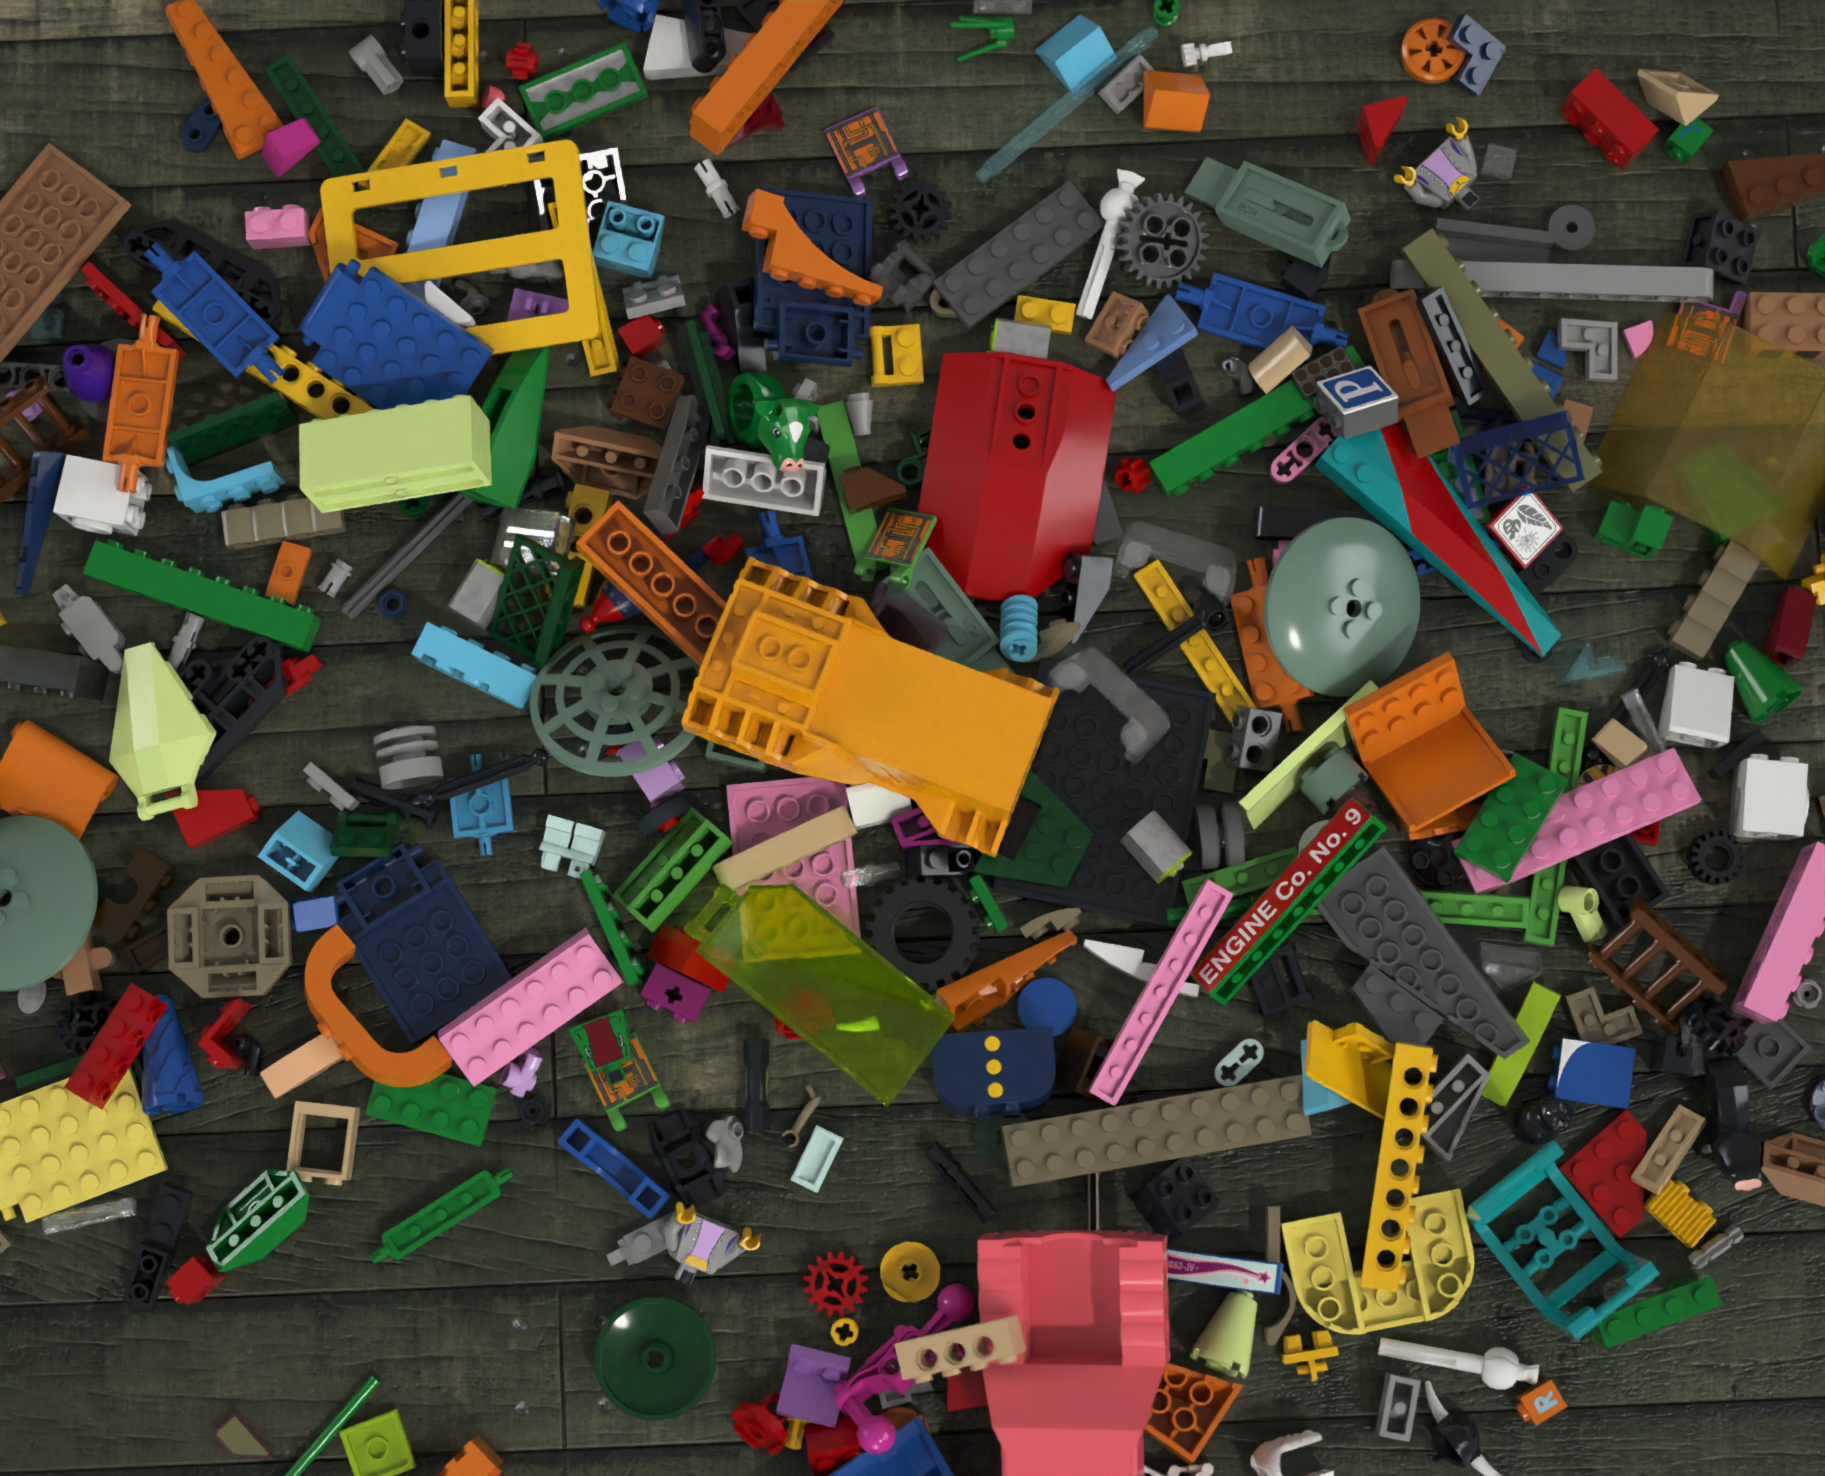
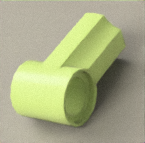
M1564 886L1558 896V905L1561 911L1571 914L1584 942L1590 943L1591 941L1594 942L1595 940L1602 939L1607 933V929L1597 910L1599 905L1598 892L1593 888Z

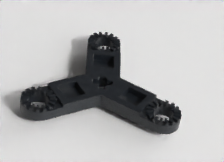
M1568 536L1556 537L1526 569H1523L1518 574L1540 606L1539 595L1578 555L1576 542ZM1563 543L1570 549L1568 558L1561 559L1556 556L1554 549L1557 544ZM1448 579L1450 586L1453 587L1454 590L1463 592ZM1517 637L1522 655L1529 663L1541 664L1551 656L1553 646L1543 658L1536 657L1530 653L1529 647Z

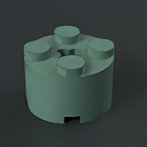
M1337 746L1324 756L1325 761L1318 769L1314 765L1301 777L1303 779L1300 783L1301 792L1324 816L1328 815L1329 809L1332 812L1336 810L1338 799L1353 791H1358L1354 787L1357 782L1360 781L1364 784L1369 778V775L1344 749L1340 750Z

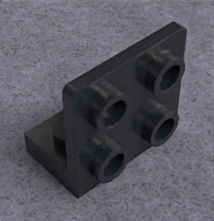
M1720 210L1693 213L1681 267L1710 268L1714 270V273L1737 284L1745 285L1748 281L1759 231Z

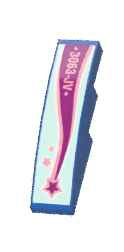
M1167 1247L1169 1280L1270 1294H1280L1283 1263Z

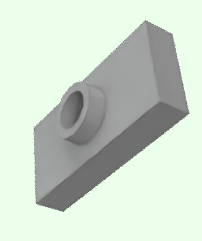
M1140 54L1098 92L1100 97L1117 115L1143 91V72L1145 70L1155 71Z

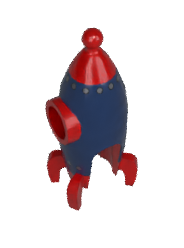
M699 486L690 490L678 532L662 535L656 528L652 533L664 544L700 515L696 507L704 500L702 498L705 494ZM737 532L724 541L718 535L684 563L696 574L708 561L715 565L724 564L743 546V539ZM605 578L594 600L592 614L590 616H583L579 620V627L583 632L590 633L596 628L597 622L624 620L643 612Z

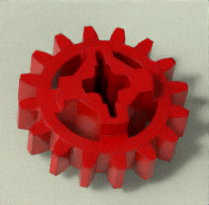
M831 1251L827 1253V1260L817 1256L816 1259L819 1265L816 1267L809 1264L808 1269L812 1272V1275L803 1277V1280L810 1282V1286L803 1289L804 1293L812 1294L808 1303L817 1302L819 1305L816 1312L818 1313L823 1308L828 1309V1317H831L833 1312L837 1310L840 1317H844L845 1308H848L852 1313L855 1312L853 1303L856 1301L863 1304L864 1300L859 1296L860 1292L865 1293L869 1289L862 1286V1282L869 1279L868 1275H860L859 1273L864 1265L855 1266L853 1264L855 1256L853 1255L848 1260L844 1259V1251H840L838 1258H834ZM830 1264H843L849 1269L844 1272L834 1271ZM819 1271H821L824 1277L823 1286L816 1290V1277ZM827 1272L834 1276L835 1279L840 1277L843 1279L844 1282L841 1284L844 1296L836 1289L830 1290L828 1288L831 1280ZM856 1278V1290L851 1297L847 1291L849 1281ZM827 1296L837 1297L842 1304H829L823 1299Z

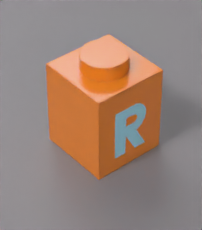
M1548 1378L1541 1380L1515 1396L1519 1402L1515 1406L1524 1422L1529 1420L1534 1425L1540 1424L1568 1407L1553 1381Z

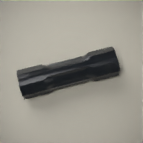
M769 1039L743 1040V1062L745 1065L744 1131L770 1130L768 1089Z

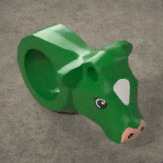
M743 373L739 374L732 381L729 388L726 417L729 430L734 438L750 449H757L764 445L771 453L772 463L778 471L796 472L804 467V447L811 431L808 418L818 412L819 405L810 400L788 397L780 382L773 375Z

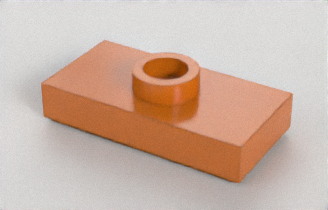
M283 540L265 597L269 598L270 595H274L287 600L286 604L295 606L313 550Z

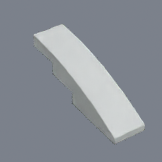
M1085 939L1083 942V947L1102 961L1144 983L1148 982L1157 964L1142 962L1144 950L1088 939ZM1184 982L1178 994L1196 998L1198 997L1200 985Z

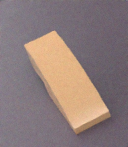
M321 1034L260 1072V1076L274 1099H277L323 1073L330 1066L343 1060V1058L336 1049L338 1046L331 1037L327 1039Z

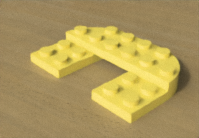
M1460 1188L1411 1198L1410 1205L1416 1206L1414 1223L1407 1224L1406 1236H1411L1409 1250L1411 1260L1402 1261L1401 1266L1407 1267L1404 1285L1398 1284L1397 1292L1360 1286L1362 1270L1353 1271L1341 1212L1280 1223L1296 1299L1303 1310L1314 1321L1330 1330L1343 1334L1357 1335L1434 1320L1451 1311L1459 1303V1300L1470 1286L1474 1273V1252Z

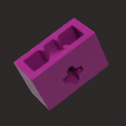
M656 963L640 995L647 998L644 1003L645 1005L659 1012L662 1007L673 1011L671 1018L687 1025L689 1020L697 1022L712 990ZM677 988H680L679 994L683 996L681 1002L675 1000L671 1004V997L667 995L669 990L675 991Z

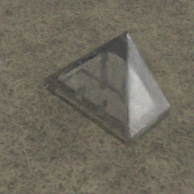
M1481 943V967L1504 993L1541 976V951Z

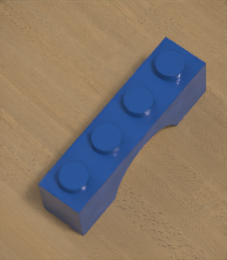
M576 1118L557 1141L579 1161L609 1182L627 1201L650 1220L655 1218L673 1196L581 1118Z

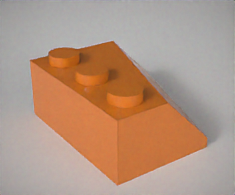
M1168 1363L1163 1372L1143 1432L1186 1463H1194L1244 1385Z

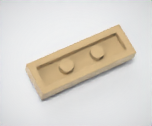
M1679 1104L1632 1174V1181L1659 1196L1707 1124L1706 1118Z

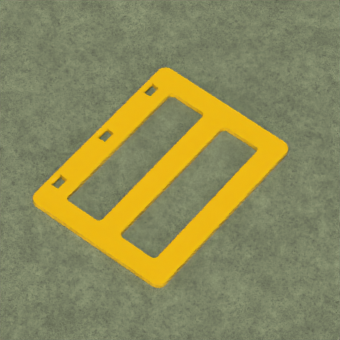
M565 139L329 178L322 183L320 193L330 275L338 263H343L347 266L351 259H355L361 264L357 273L362 277L366 275L369 268L375 266L399 284L404 285L562 260L569 303L567 312L464 329L493 348L492 355L591 340L599 335L601 323L580 153L578 146L573 141ZM545 151V161L530 163L528 154ZM457 166V175L442 178L440 168ZM552 178L554 181L559 222L556 229L366 260L358 258L353 214L357 209ZM370 180V190L355 192V182Z

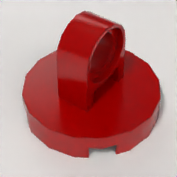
M778 1393L765 1397L758 1405L749 1402L740 1403L730 1416L731 1420L734 1419L736 1421L733 1428L743 1441L756 1450L759 1446L767 1448L766 1454L770 1455L778 1454L788 1441L787 1432L782 1425L786 1416H774L768 1410L769 1401H775L778 1404L780 1397Z

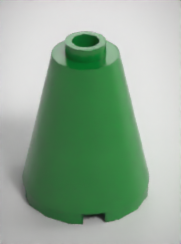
M1740 639L1736 640L1725 649L1727 652L1724 656L1725 663L1731 676H1734L1735 686L1749 718L1754 724L1770 719L1767 713L1775 711L1780 713L1802 694L1800 690L1804 689L1801 684L1748 640L1741 642Z

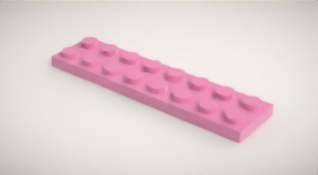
M1671 748L1561 795L1508 883L1459 857L1458 859L1476 894H1486L1701 803V798L1675 748ZM1462 837L1452 841V847L1454 850L1457 847L1460 840L1462 839Z

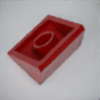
M1401 96L1363 106L1356 125L1367 163L1373 165L1401 118L1409 98Z

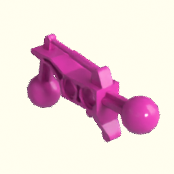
M955 1283L942 1289L937 1297L939 1310L920 1331L913 1325L909 1327L903 1325L896 1326L894 1335L865 1360V1363L842 1384L837 1383L834 1386V1390L838 1395L833 1401L846 1417L849 1415L858 1426V1442L866 1452L883 1454L888 1451L895 1443L896 1431L892 1421L882 1415H872L863 1402L874 1394L890 1390L903 1395L914 1383V1378L902 1379L894 1344L908 1339L943 1332L951 1322L964 1321L970 1317L975 1309V1298L973 1292L967 1286ZM957 1345V1352L959 1356L964 1358V1353ZM930 1350L929 1358L932 1363L936 1364L937 1356L934 1351Z

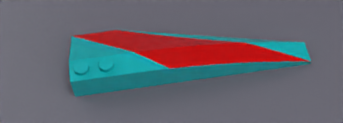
M1395 423L1347 439L1339 435L1316 462L1314 467L1541 658L1545 656L1562 634L1429 455L1418 459L1410 434L1401 425Z

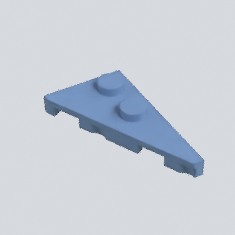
M1170 294L1163 298L1107 378L1106 382L1112 392L1199 335L1195 326Z

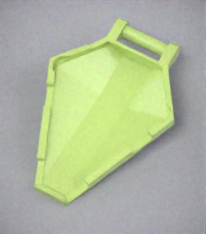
M155 642L125 649L109 758L111 765L137 797V812L142 821L153 819L154 815L182 807L190 809L198 805L195 788L196 777L200 765H203L205 756L208 754L217 733L205 714L199 713L191 701L193 696L171 663L163 659L155 647ZM177 788L182 790L180 796L156 803L152 801V795Z

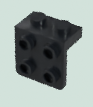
M1188 1157L1178 1159L1150 1182L1129 1195L1136 1209L1152 1227L1154 1234L1167 1235V1244L1183 1235L1219 1206L1218 1198Z

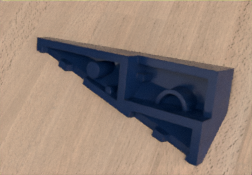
M45 448L43 450H32L15 594L28 595L57 497L66 454L69 455L68 451Z

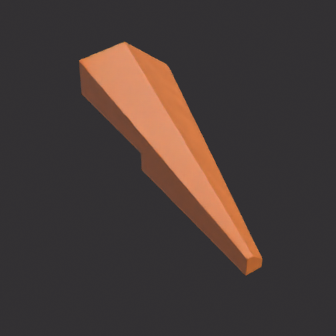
M1068 930L937 989L936 1007L949 1034L963 1033L973 1024L979 1027L985 1022L983 1016L997 1007L1005 1005L1036 978L1034 972L1045 962L1052 965L1057 960L1055 958L1056 954L1070 945L1074 946L1077 943V937L1071 930Z

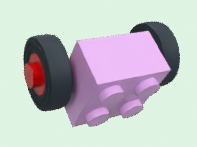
M630 723L609 725L606 735H620L633 732L634 730ZM657 735L652 738L658 750L664 747ZM638 740L623 745H602L598 760L616 754L623 761L638 759L647 754ZM674 760L643 773L633 775L652 803L650 807L653 809L638 823L640 830L646 837L653 836L661 831L664 833L669 831L690 810L689 804L682 795L666 801L685 788L681 783L685 776Z

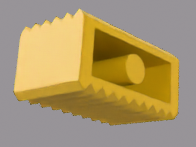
M1669 1179L1659 1196L1652 1193L1643 1203V1208L1686 1247L1693 1248L1716 1222V1219L1711 1216L1714 1211L1702 1200L1694 1201L1688 1195L1690 1189L1678 1179L1675 1181Z

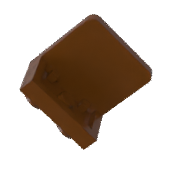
M630 356L628 364L623 363L617 380L621 381L618 391H612L607 407L611 408V417L620 421L627 417L654 428L665 430L671 420L685 378L682 374Z

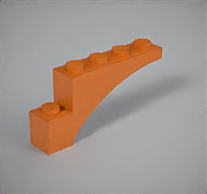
M756 189L748 197L741 230L750 232L749 235L757 239L769 238L762 272L770 274V277L775 280L786 281L788 279L798 282V286L805 289L817 288L824 290L831 297L853 299L855 304L861 306L873 305L881 298L883 286L864 280L847 271L827 257L811 242L783 203L785 197L760 189Z

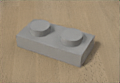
M310 762L303 771L309 776L306 781L317 791L320 792L324 788L332 796L328 800L341 811L345 807L354 811L361 803L316 764Z

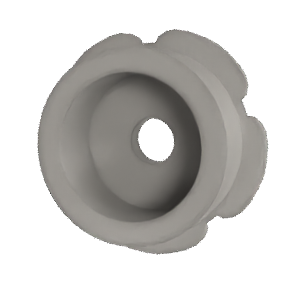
M1804 979L1803 982H1800L1796 991L1793 992L1794 1002L1800 1007L1805 1006L1807 1009L1817 1006L1822 998L1821 988L1812 979ZM1805 991H1808V992H1809V996H1808V997H1806V996L1804 995V992H1805Z

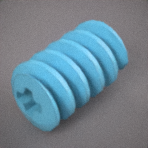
M1014 595L1007 598L1001 605L1000 651L1007 659L1012 661H1029L1037 654L1038 604L1031 596Z

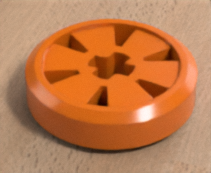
M1430 18L1417 22L1407 31L1401 44L1400 55L1404 68L1413 78L1423 83L1438 84L1456 75L1464 62L1465 54L1446 40L1453 24L1442 19ZM1431 45L1436 46V51L1441 52L1437 53L1436 57H1431V53L1426 51Z

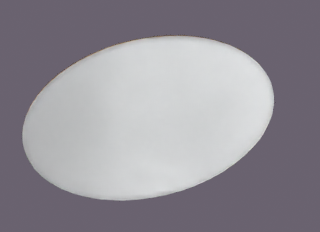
M43 981L32 987L19 990L18 1005L21 1011L30 1014L41 1007L46 996L45 982Z

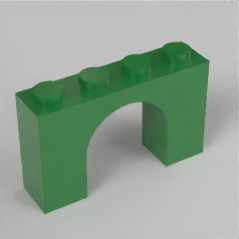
M1692 1273L1666 1283L1668 1289L1659 1294L1637 1302L1621 1305L1603 1319L1601 1323H1598L1588 1331L1592 1343L1609 1348L1721 1306L1722 1302L1711 1275Z

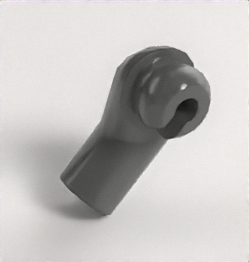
M1236 357L1226 358L1222 363V369L1227 375L1238 381L1240 396L1254 395L1253 376L1248 365Z

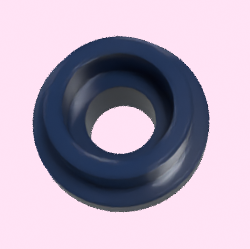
M394 589L388 590L380 596L378 608L386 618L398 619L406 613L408 600L402 592ZM392 600H397L399 603L395 610L389 609V603Z

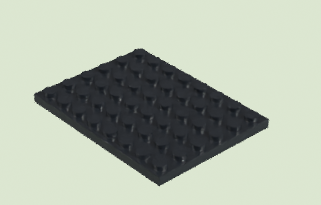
M1041 658L1037 681L1053 689L1054 687L1059 688L1060 693L1054 704L1030 769L1094 835L1067 888L996 876L993 892L1170 928L1165 915L1167 909L1174 908L1181 869L1176 872L1177 874L1174 877L1168 876L1157 884L1120 841L1136 824L1155 810L1185 845L1187 844L1217 693ZM1019 796L1013 814H1011L1008 827H1006L1001 855L1013 861L1015 860L1041 809L1039 805Z

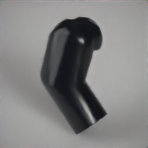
M242 1034L235 1036L232 1046L235 1050H239L246 1058L244 1075L259 1076L263 1054L262 1048L250 1035Z

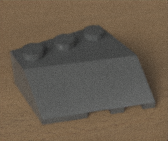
M612 142L579 148L588 225L603 219L608 201L627 205L618 149ZM545 155L529 157L530 163L545 161ZM552 178L530 181L541 231L552 230L554 228L548 204L556 202L554 181Z

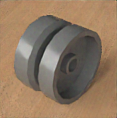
M1237 800L1222 801L1218 807V821L1216 820L1215 810L1210 803L1195 804L1194 828L1201 870L1218 867L1220 863V849L1222 850L1223 860L1228 867L1243 866L1245 862V834Z

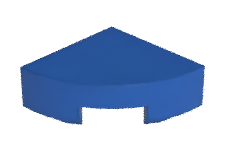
M1548 330L1535 358L1563 370L1566 363V350H1557V335Z

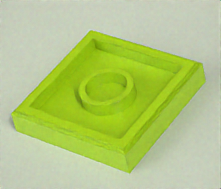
M398 1409L339 1431L354 1476H395L418 1467Z

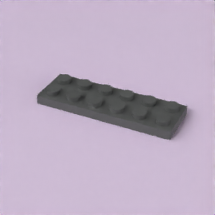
M1068 181L933 281L932 286L964 326L970 330L1102 231L1105 223L1074 185Z

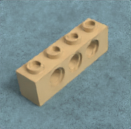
M1018 1314L908 1339L894 1344L902 1379L914 1378L915 1384L933 1380L932 1374L942 1372L943 1378L960 1374V1368L970 1366L971 1371L989 1367L988 1361L998 1359L999 1365L1017 1361L1016 1355L1026 1352ZM986 1337L990 1338L993 1343L992 1352L985 1346ZM958 1343L964 1347V1358L959 1356L957 1352ZM930 1350L934 1351L937 1356L936 1364L932 1363L929 1358Z

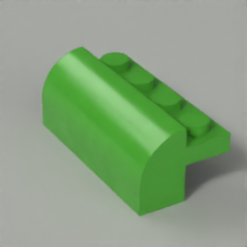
M693 807L678 821L679 823L669 831L612 895L653 933L733 845V842Z

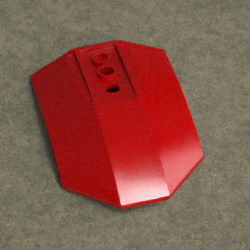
M1008 352L943 353L917 513L932 515L937 518L925 546L931 549L967 597L1000 603L1014 595H1027L1035 598L1066 576L1064 565L1068 560V552L1090 554L1104 477L1116 390L1112 392L1106 379L1064 362ZM1028 408L1033 412L1034 417L1024 420L1018 415V410ZM1017 435L1026 436L1030 445L1026 449H1018L1013 444V438Z

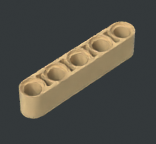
M841 806L712 866V869L724 895L851 838L858 832L846 806Z

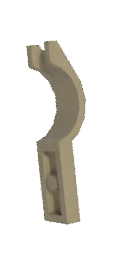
M1265 1206V1261L1280 1263V1206ZM1284 1271L1282 1273V1281L1287 1291V1304L1283 1314L1273 1324L1264 1327V1344L1275 1346L1294 1314L1296 1304L1295 1289Z

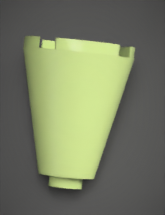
M1238 1289L1236 1292L1228 1293L1192 1347L1189 1356L1197 1362L1198 1357L1206 1360L1204 1366L1235 1378H1237L1238 1372H1240L1242 1379H1246L1250 1366L1258 1304L1253 1300L1254 1295L1245 1290Z

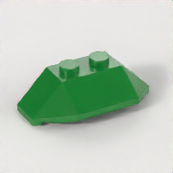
M266 1170L223 1208L214 1228L212 1240H209L206 1247L218 1272L222 1273L263 1259L305 1222L309 1193L296 1171Z

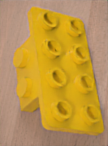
M1314 1020L1308 1023L1304 1071L1307 1077L1375 1116L1384 1119L1392 1065L1386 1060L1394 1057L1395 1045L1385 1040L1384 1037L1368 1030L1360 1023H1349L1344 1027L1332 1030Z

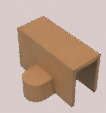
M90 929L84 943L75 956L52 977L64 980L67 996L79 997V993L89 990L103 991L99 971L111 968L116 962V954L109 948H94Z

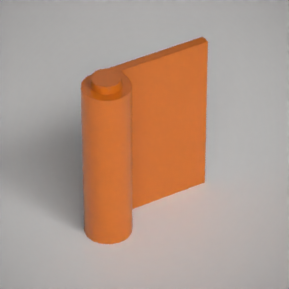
M26 720L24 723L20 721L11 732L13 739L0 761L1 809L12 816L31 815L49 819L71 831L80 840L99 803L107 799L115 789L119 776L33 721Z

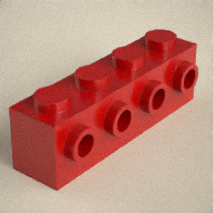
M130 983L64 1088L103 1110L169 1005Z

